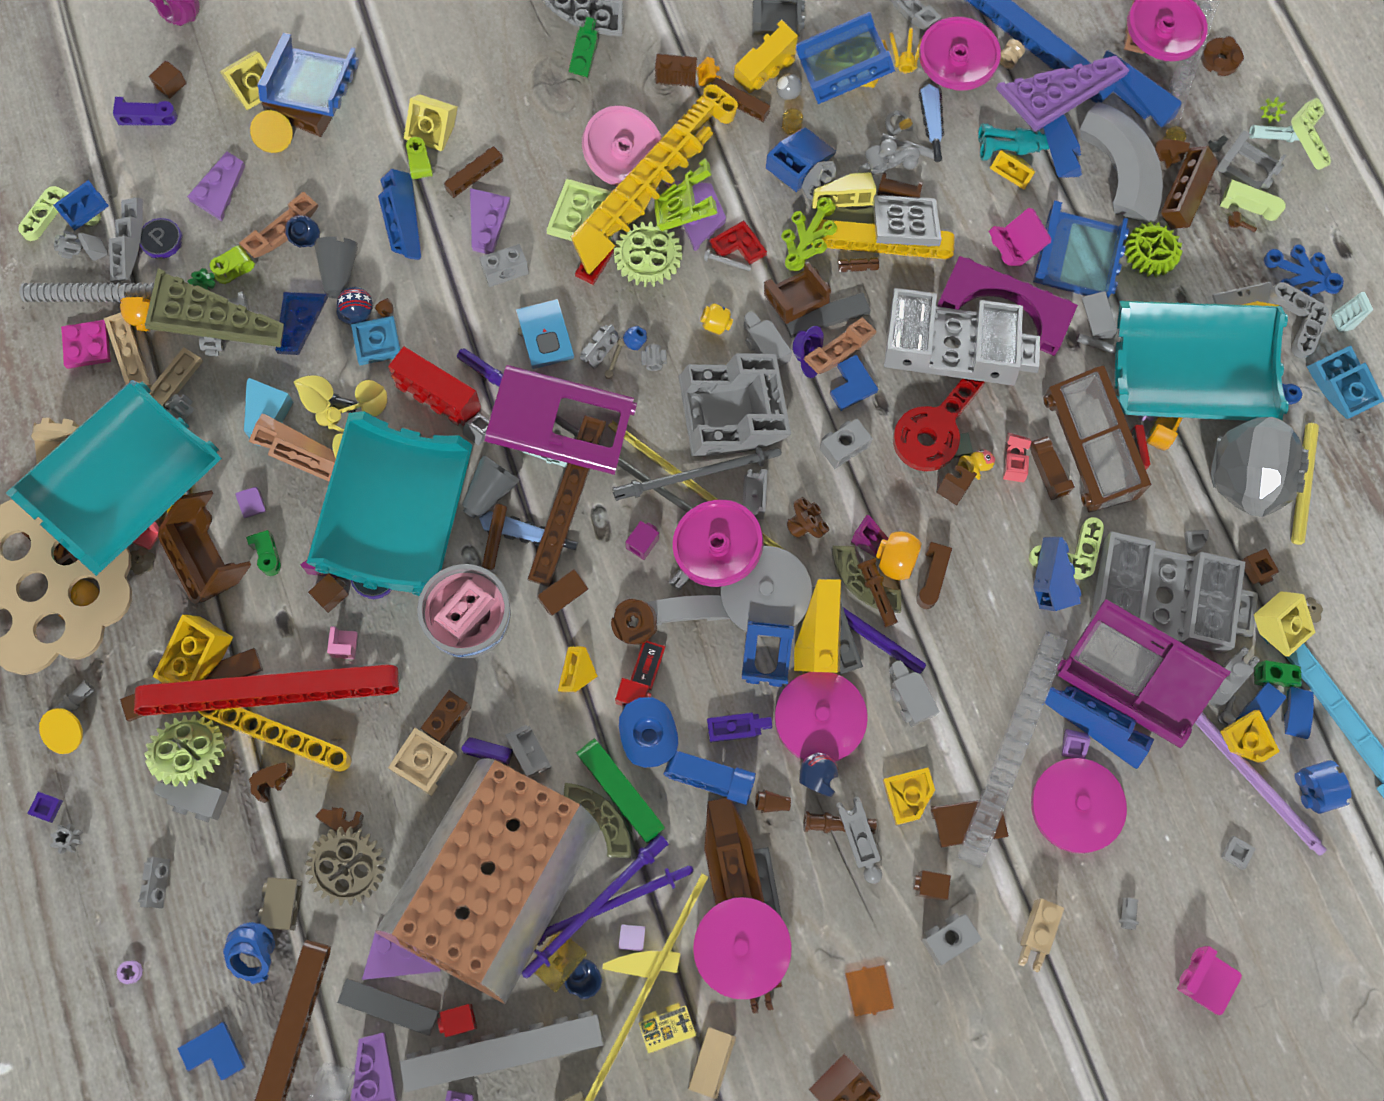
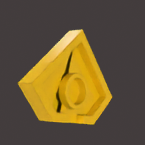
M1260 710L1251 711L1220 731L1231 753L1252 761L1265 762L1280 752Z
M929 767L882 780L895 825L919 820L935 792Z

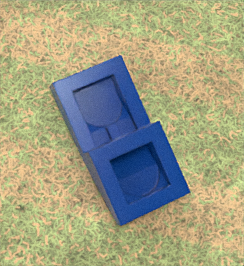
M1267 682L1253 700L1247 703L1237 716L1236 721L1253 710H1260L1265 722H1267L1287 697Z
M1290 687L1287 691L1288 710L1284 714L1285 734L1308 739L1313 720L1314 692Z

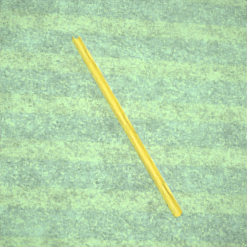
M612 420L608 427L617 432L618 424ZM628 431L625 432L624 439L671 475L681 473V471ZM693 480L682 481L683 484L706 501L718 500ZM763 534L764 545L783 549Z
M701 874L585 1101H594L708 879L706 875Z

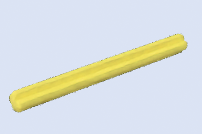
M1308 423L1304 431L1303 447L1309 450V466L1307 473L1304 475V492L1299 493L1296 497L1291 542L1297 545H1302L1306 539L1319 426L1316 423Z

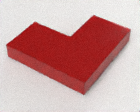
M744 220L709 240L710 246L718 256L725 257L739 250L749 265L767 255V250Z

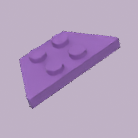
M675 180L672 184L666 182V187L668 189L674 183L678 186L683 181ZM699 182L693 186L695 205L712 196L716 201L717 214L683 224L694 251L698 250L700 244L709 239L714 234V231L726 222V216L710 183Z

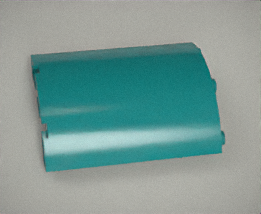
M1120 301L1117 329H1119L1118 337L1121 338L1120 342H1116L1115 389H1118L1119 396H1117L1123 414L1246 421L1260 417H1275L1283 421L1284 414L1288 413L1289 403L1284 397L1281 376L1284 373V364L1281 363L1283 327L1287 326L1288 315L1285 314L1281 306Z
M131 380L6 492L34 520L39 517L42 520L40 525L96 576L222 459L217 454L219 449L211 441L205 442L188 429L189 425L183 419L173 417L149 394L151 392L150 388L142 381L138 383Z
M365 411L349 413L306 563L314 566L315 571L319 573H331L345 579L364 583L363 586L369 589H377V586L396 591L411 592L416 596H420L427 582L442 570L473 444L459 435H433V439L421 437L420 432L401 428L400 431L388 428L389 423Z

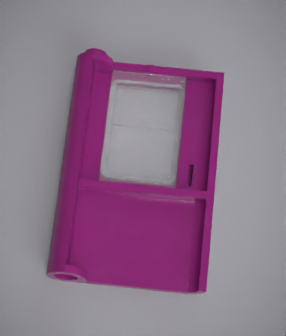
M1107 599L1102 602L1067 658H1061L1055 668L1058 671L1057 676L1131 717L1137 721L1136 723L1178 748H1182L1192 732V726L1224 679L1231 673L1226 668Z

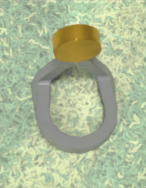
M892 111L886 117V129L891 136L897 135L904 129L908 131L913 130L911 118L903 111ZM894 115H899L904 120L899 123V127L894 131L890 124V118Z

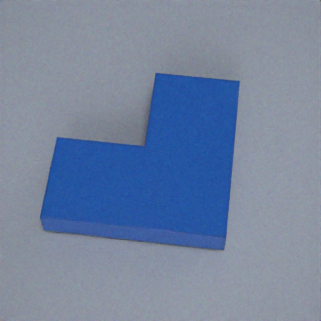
M857 355L838 364L837 368L847 383L831 390L830 395L840 411L878 392L879 389Z
M226 1022L220 1023L177 1048L187 1071H191L211 1059L221 1081L246 1068Z

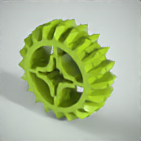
M1151 221L1147 225L1142 223L1138 228L1136 227L1132 230L1124 244L1126 246L1124 256L1128 257L1127 263H1133L1132 269L1138 268L1139 274L1146 272L1147 277L1152 273L1155 278L1160 274L1164 276L1168 271L1171 272L1180 261L1183 251L1181 250L1182 243L1178 242L1179 236L1173 235L1174 230H1167V225L1160 227L1159 222L1155 226Z

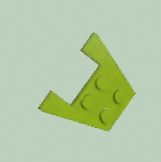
M706 159L699 163L701 167L695 172L690 170L686 173L685 180L678 186L674 183L660 195L659 199L654 200L657 226L661 231L717 214L716 201L712 196L695 205L693 186L711 176L710 164Z

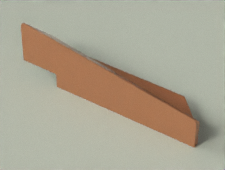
M261 414L248 442L270 448L269 456L326 481H330L336 460L333 450L268 415Z

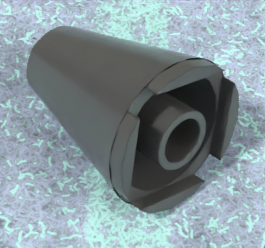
M337 237L317 238L314 247L324 293L328 294L329 298L338 299L340 293L348 288L358 250V243L348 238H344V242L337 241Z
M483 455L480 458L462 503L465 507L463 512L472 518H475L476 515L482 517L515 487L520 479Z

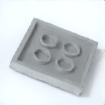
M874 195L873 212L876 243L940 246L942 239L936 199Z

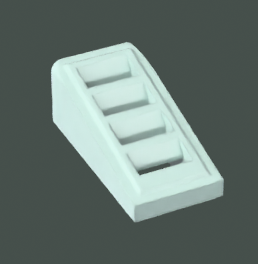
M1360 292L1336 310L1331 317L1338 332L1342 333L1353 330L1373 311V308L1366 293Z

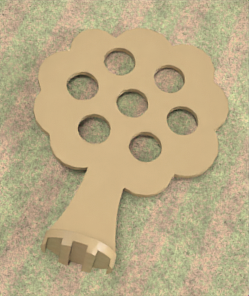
M42 418L41 424L34 422L31 437L35 443L36 465L80 426L69 419H63L62 424L55 423L51 418ZM9 500L0 505V609L8 610L13 619L10 630L0 637V666L11 673L28 675L38 673L50 666L59 654L68 659L80 660L90 656L99 648L103 641L105 627L119 621L128 612L131 605L132 588L127 579L131 568V554L127 547L97 576L79 560L71 565H60L54 558V550L59 542L40 525L42 520L39 517L34 520L17 503ZM24 532L28 534L31 539L29 553L19 560H7L3 555L5 540L15 533ZM31 574H44L48 580L46 594L35 602L22 600L19 594L21 582ZM91 577L96 579L100 585L98 598L87 606L80 607L75 605L71 599L73 585L83 578ZM49 614L61 615L65 621L63 635L53 643L45 644L40 642L36 635V627L39 621Z

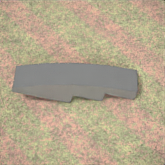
M135 197L121 201L122 218L115 220L116 238L109 239L110 281L112 282L129 279L139 249L143 222V199Z

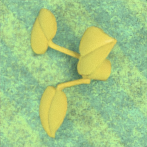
M311 375L294 381L304 407L308 411L316 413L317 423L320 426H328L329 429L341 432L335 435L332 443L335 458L337 457L342 433L344 432L343 428L335 425L340 421L341 413L361 407L362 412L365 411L375 417L383 412L387 404L386 390L382 385L372 380H365L357 385L355 397L359 402L358 404L339 410L335 407H330L331 403L328 400L333 396V388L325 378Z

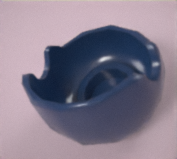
M294 216L285 225V235L288 241L299 248L313 247L316 239L320 237L317 223L308 216Z
M579 958L567 965L564 969L562 980L570 994H574L580 999H587L595 996L601 989L603 979L596 964L590 960Z

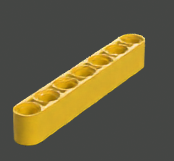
M822 219L816 231L822 229L823 224L828 220ZM832 220L837 225V231L833 235L821 238L827 244V248L936 259H949L954 256L955 235L948 231H940L942 239L940 246L876 243L875 224Z
M219 709L211 713L199 711L201 715L209 720L332 770L342 772L351 765V756L342 748L246 709ZM232 712H237L235 720L229 722V715ZM254 720H258L257 727L254 730L250 731V723ZM278 728L279 735L275 739H271L270 734L272 730ZM296 737H300V744L297 747L292 748V740ZM316 746H322V752L318 756H313V749ZM339 754H343L344 759L342 763L334 765V758Z

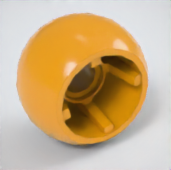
M896 531L891 533L888 541L882 539L876 555V558L881 560L879 569L891 579H909L922 543L915 535L909 532Z

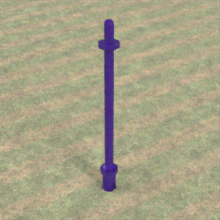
M658 834L645 848L641 847L638 850V858L542 952L538 949L533 951L537 957L523 969L522 976L529 978L543 964L549 967L551 964L548 959L644 864H652L655 861L654 858L669 845L666 839Z
M688 865L672 873L666 868L665 876L608 900L589 919L668 884L674 889L676 888L674 882L691 875L693 867ZM581 913L547 927L538 946L544 945L543 942H545L546 938L563 931Z

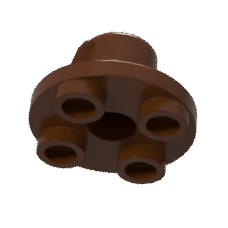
M804 497L794 502L796 515L787 521V528L794 537L800 538L809 532L814 537L821 538L829 532L827 523L820 516L822 511L817 503L813 502L811 504Z

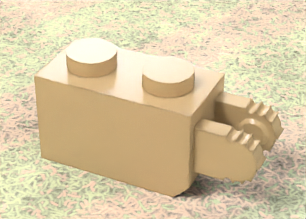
M1042 898L1034 900L1020 942V946L1023 947L1018 960L1019 965L1024 966L1027 963L1030 951L1032 950L1037 952L1032 969L1035 972L1040 971L1045 955L1050 953L1064 907Z

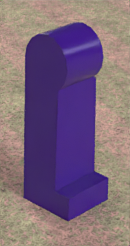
M115 97L113 116L118 125L168 126L174 124L178 118L172 103L168 101H161L157 104L126 102L124 97Z

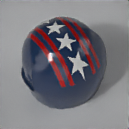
M356 286L347 288L340 293L337 299L336 313L343 323L351 325L365 322L369 319L373 310V301L367 291Z
M823 753L809 755L801 764L799 783L818 793L832 797L835 791L830 787V782L833 778L838 777L839 773L836 762L829 755Z

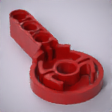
M962 378L940 406L916 407L903 414L893 432V446L901 461L919 471H935L949 464L960 444V433L956 420L983 388L985 381ZM959 392H965L968 396H962ZM946 407H952L956 412H950ZM921 434L930 435L933 439V445H922L918 441V436Z

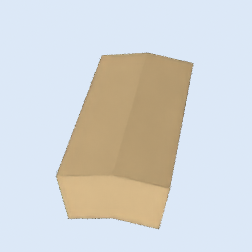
M710 1027L707 1028L688 1087L689 1090L717 1099L734 1047L735 1036Z

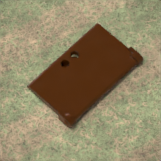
M1001 796L937 807L931 806L932 818L935 819L941 848L1009 837L1002 810Z

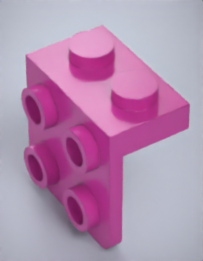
M1033 208L1026 209L1006 227L994 226L988 231L992 237V243L1002 254L1003 262L1009 266H1022L1051 242L1050 235Z
M1210 946L1199 947L1192 954L1189 967L1182 973L1177 990L1214 1014L1222 1015L1242 975L1239 971L1215 957L1218 952Z

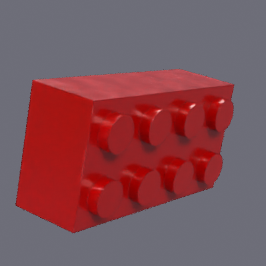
M405 346L402 347L388 366L392 374L391 377L396 383L395 386L404 393L408 391L413 394L415 400L422 404L424 402L429 404L434 412L439 415L445 414L457 426L460 424L465 426V423L473 418L481 409L475 389Z

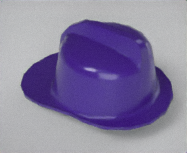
M812 326L807 331H798L792 345L795 357L801 362L802 372L808 378H814L817 373L807 364L804 357L818 347L821 349L823 347V331L818 326Z

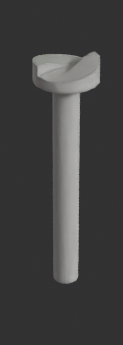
M711 249L705 252V261H708V258L747 271L751 270L752 266L711 254Z

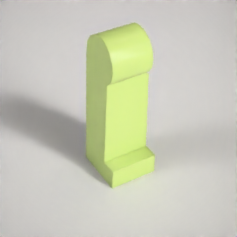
M1231 180L1225 189L1220 204L1221 207L1226 209L1230 205L1237 206L1262 215L1269 221L1278 219L1286 206L1281 198L1235 180Z

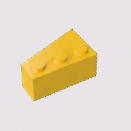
M783 20L777 24L779 28L771 36L767 33L763 37L765 42L757 50L753 47L735 65L734 79L749 94L754 90L760 89L770 78H775L785 67H790L795 61L798 35Z

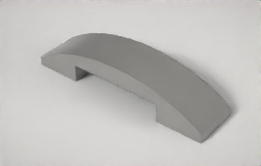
M890 0L906 19L923 30L929 29L933 24L942 20L941 16L930 5L925 7L919 0Z
M720 595L684 596L647 602L656 613L657 626L667 622L730 619L725 612Z

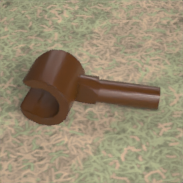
M1234 211L1232 216L1228 217V224L1232 228L1240 226L1254 233L1257 230L1256 227L1241 220V212Z

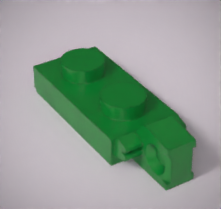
M586 16L584 27L580 26L568 72L589 78L599 38L598 31L594 30L596 19Z

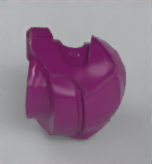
M150 0L156 7L157 13L168 23L179 26L195 21L200 10L199 0H166L168 5L163 0Z

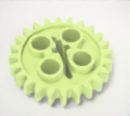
M650 221L648 226L641 222V227L639 228L633 224L632 231L626 232V235L620 234L621 241L616 240L617 248H614V261L617 263V270H621V276L628 275V282L635 279L636 285L642 281L644 287L647 286L648 282H651L652 286L655 287V281L663 284L664 277L671 280L670 273L676 275L677 268H680L682 246L679 245V238H675V232L668 234V229L661 231L658 226L653 227L652 221ZM657 244H662V245H664V246H662V247H657V246H655V245H657ZM634 261L641 262L640 264H633ZM655 263H661L662 265H660V266H655L654 264H655Z
M184 715L180 722L175 717L173 720L174 724L170 725L165 722L166 728L164 730L156 729L159 734L158 736H150L153 743L146 744L148 751L144 753L147 758L145 763L152 776L155 775L157 781L163 780L165 785L172 781L174 787H177L179 782L182 781L184 786H187L188 781L191 779L196 784L197 777L201 776L203 779H206L205 772L214 773L212 765L221 764L218 758L224 757L222 749L226 748L223 742L225 739L218 725L215 726L212 720L207 722L204 716L198 721L196 715H193L191 720H188L186 715Z

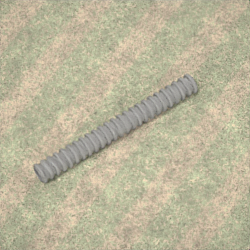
M22 283L19 292L23 302H103V300L104 302H120L121 298L143 297V299L150 300L154 283L150 285L148 283L143 285L142 283H130V285L128 283L123 285L122 283H97L96 285L95 283Z

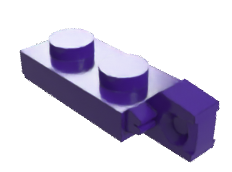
M753 712L707 718L710 743L756 737L761 735V730L772 729L773 726L771 717L759 718V714H753Z

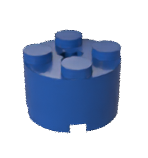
M1332 760L1324 761L1302 768L1294 774L1295 781L1300 786L1303 794L1301 802L1306 809L1311 808L1314 812L1322 814L1349 805L1347 799L1351 798V788L1344 772L1339 773L1335 768L1339 766L1336 762Z

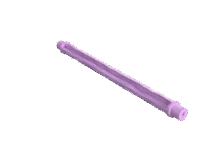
M1202 712L1195 724L1306 843L1310 850L1313 849L1318 856L1325 853L1327 849L1323 846L1321 840L1244 757L1229 751L1221 732Z

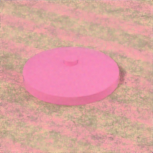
M611 106L597 112L588 122L582 136V150L591 170L603 181L618 186L661 140V135L654 123L640 111L626 106Z

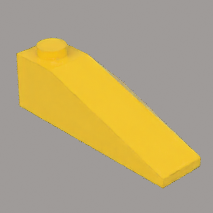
M818 579L794 647V671L840 672L841 580Z

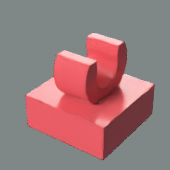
M1008 433L1006 442L1010 445H1008L1006 452L1011 453L1013 448H1018V454L1024 455V449L1029 450L1030 438Z

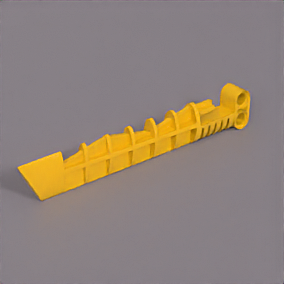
M713 84L707 85L701 97L696 101V104L691 106L687 114H684L682 119L677 121V124L661 138L571 235L575 249L588 274L615 247L608 238L621 229L629 232L630 228L627 225L645 214L644 211L651 198L656 200L660 198L656 189L661 180L672 184L675 180L669 172L678 166L687 168L689 166L687 160L704 150L703 145L714 133L709 126H704L703 128L702 126L712 116L723 124L733 122L738 108L737 101L720 87Z

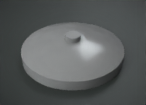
M763 546L759 562L745 578L734 584L721 587V598L726 614L737 627L747 632L748 621L797 626L806 615L812 596L811 580L801 561L790 552L772 546ZM758 635V636H760V637H773V636Z

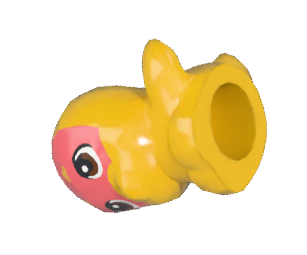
M982 449L972 453L970 457L966 455L961 456L958 465L971 473L973 471L977 473L975 478L980 480V471L991 470L995 464V457L990 451Z

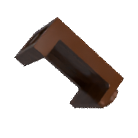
M809 262L804 263L803 272L778 284H775L772 279L764 282V296L785 324L830 303L831 288L829 284L822 280L818 270L815 267L813 268Z

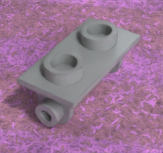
M612 324L600 327L599 331L592 338L593 342L596 343L589 342L584 350L580 352V359L585 363L589 361L593 369H596L620 338Z
M151 857L147 858V862H144L142 880H148L147 885H141L140 897L138 899L140 907L163 909L170 859Z

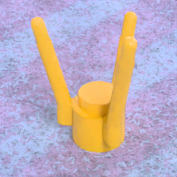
M912 28L909 29L907 51L903 52L900 57L892 32L889 33L895 57V67L899 68V71L902 73H911L917 69L922 39H920L914 56L911 52Z

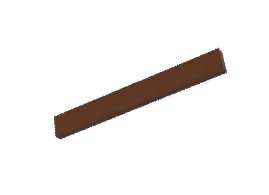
M585 415L577 440L599 445L606 421ZM570 463L567 464L533 561L528 581L550 587L590 472L589 468Z

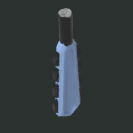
M929 83L920 90L918 96L919 102L922 103L921 113L925 115L923 117V123L927 126L925 134L932 143L934 161L940 162L942 161L940 141L944 136V128L941 127L944 124V119L941 116L943 105L940 104L942 102V93L939 92L937 87Z
M492 511L479 518L484 531H487L488 534L493 515ZM505 516L502 535L506 539L514 540L518 538L520 542L527 544L534 542L536 546H539L545 526L536 527L533 522H521L518 517ZM566 539L564 547L576 551L578 542Z

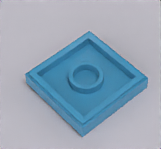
M394 316L351 324L359 366L394 359L401 350Z

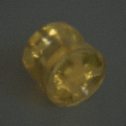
M790 108L784 112L782 129L786 134L792 135L801 130L803 122L802 112L795 108Z
M1172 126L1167 130L1162 139L1185 141L1187 135L1181 127Z

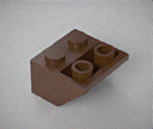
M845 1054L809 1088V1091L818 1101H878L882 1097L864 1073Z

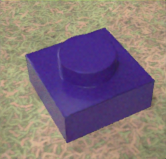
M37 792L27 814L53 823L63 800Z

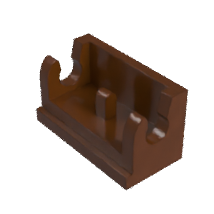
M883 172L877 193L878 196L920 197L923 182L919 181L918 186L887 179V173Z
M956 465L954 469L959 471L962 477L956 478L954 475L947 473L936 492L956 506L977 475L974 471L971 473L959 465Z
M573 569L537 595V600L547 613L553 616L589 590V588L575 569Z

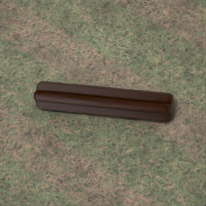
M502 504L494 505L482 567L488 570L495 569L507 511V506Z

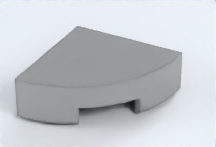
M1209 530L1186 531L1184 533L1187 554L1195 553L1204 546L1209 536Z

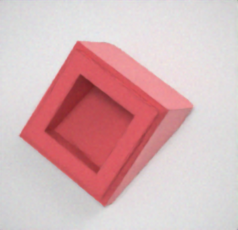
M1007 453L1003 479L1025 482L1028 476L1029 456Z

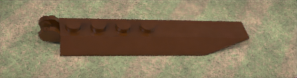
M727 797L708 801L704 850L715 904L718 905L723 901L733 898H751L765 903L752 841L733 801L728 800ZM780 981L775 988L783 987L782 982ZM769 991L768 993L764 994L765 1005L768 1011L773 1010L772 998ZM756 998L750 999L752 1012L755 1014L758 1013L759 1006Z

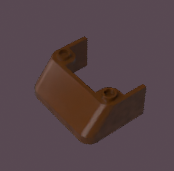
M212 490L181 496L173 504L158 530L159 541L189 599L194 604L206 602L237 585L251 566L250 561L238 564L227 563L225 565L207 530L212 523V515L207 510L206 505L213 496Z

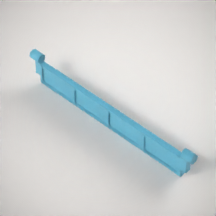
M1261 636L1264 639V641L1267 644H1269V642L1263 636ZM1303 643L1286 658L1292 665L1301 667V678L1311 691L1314 692V695L1382 783L1376 789L1384 798L1383 746Z

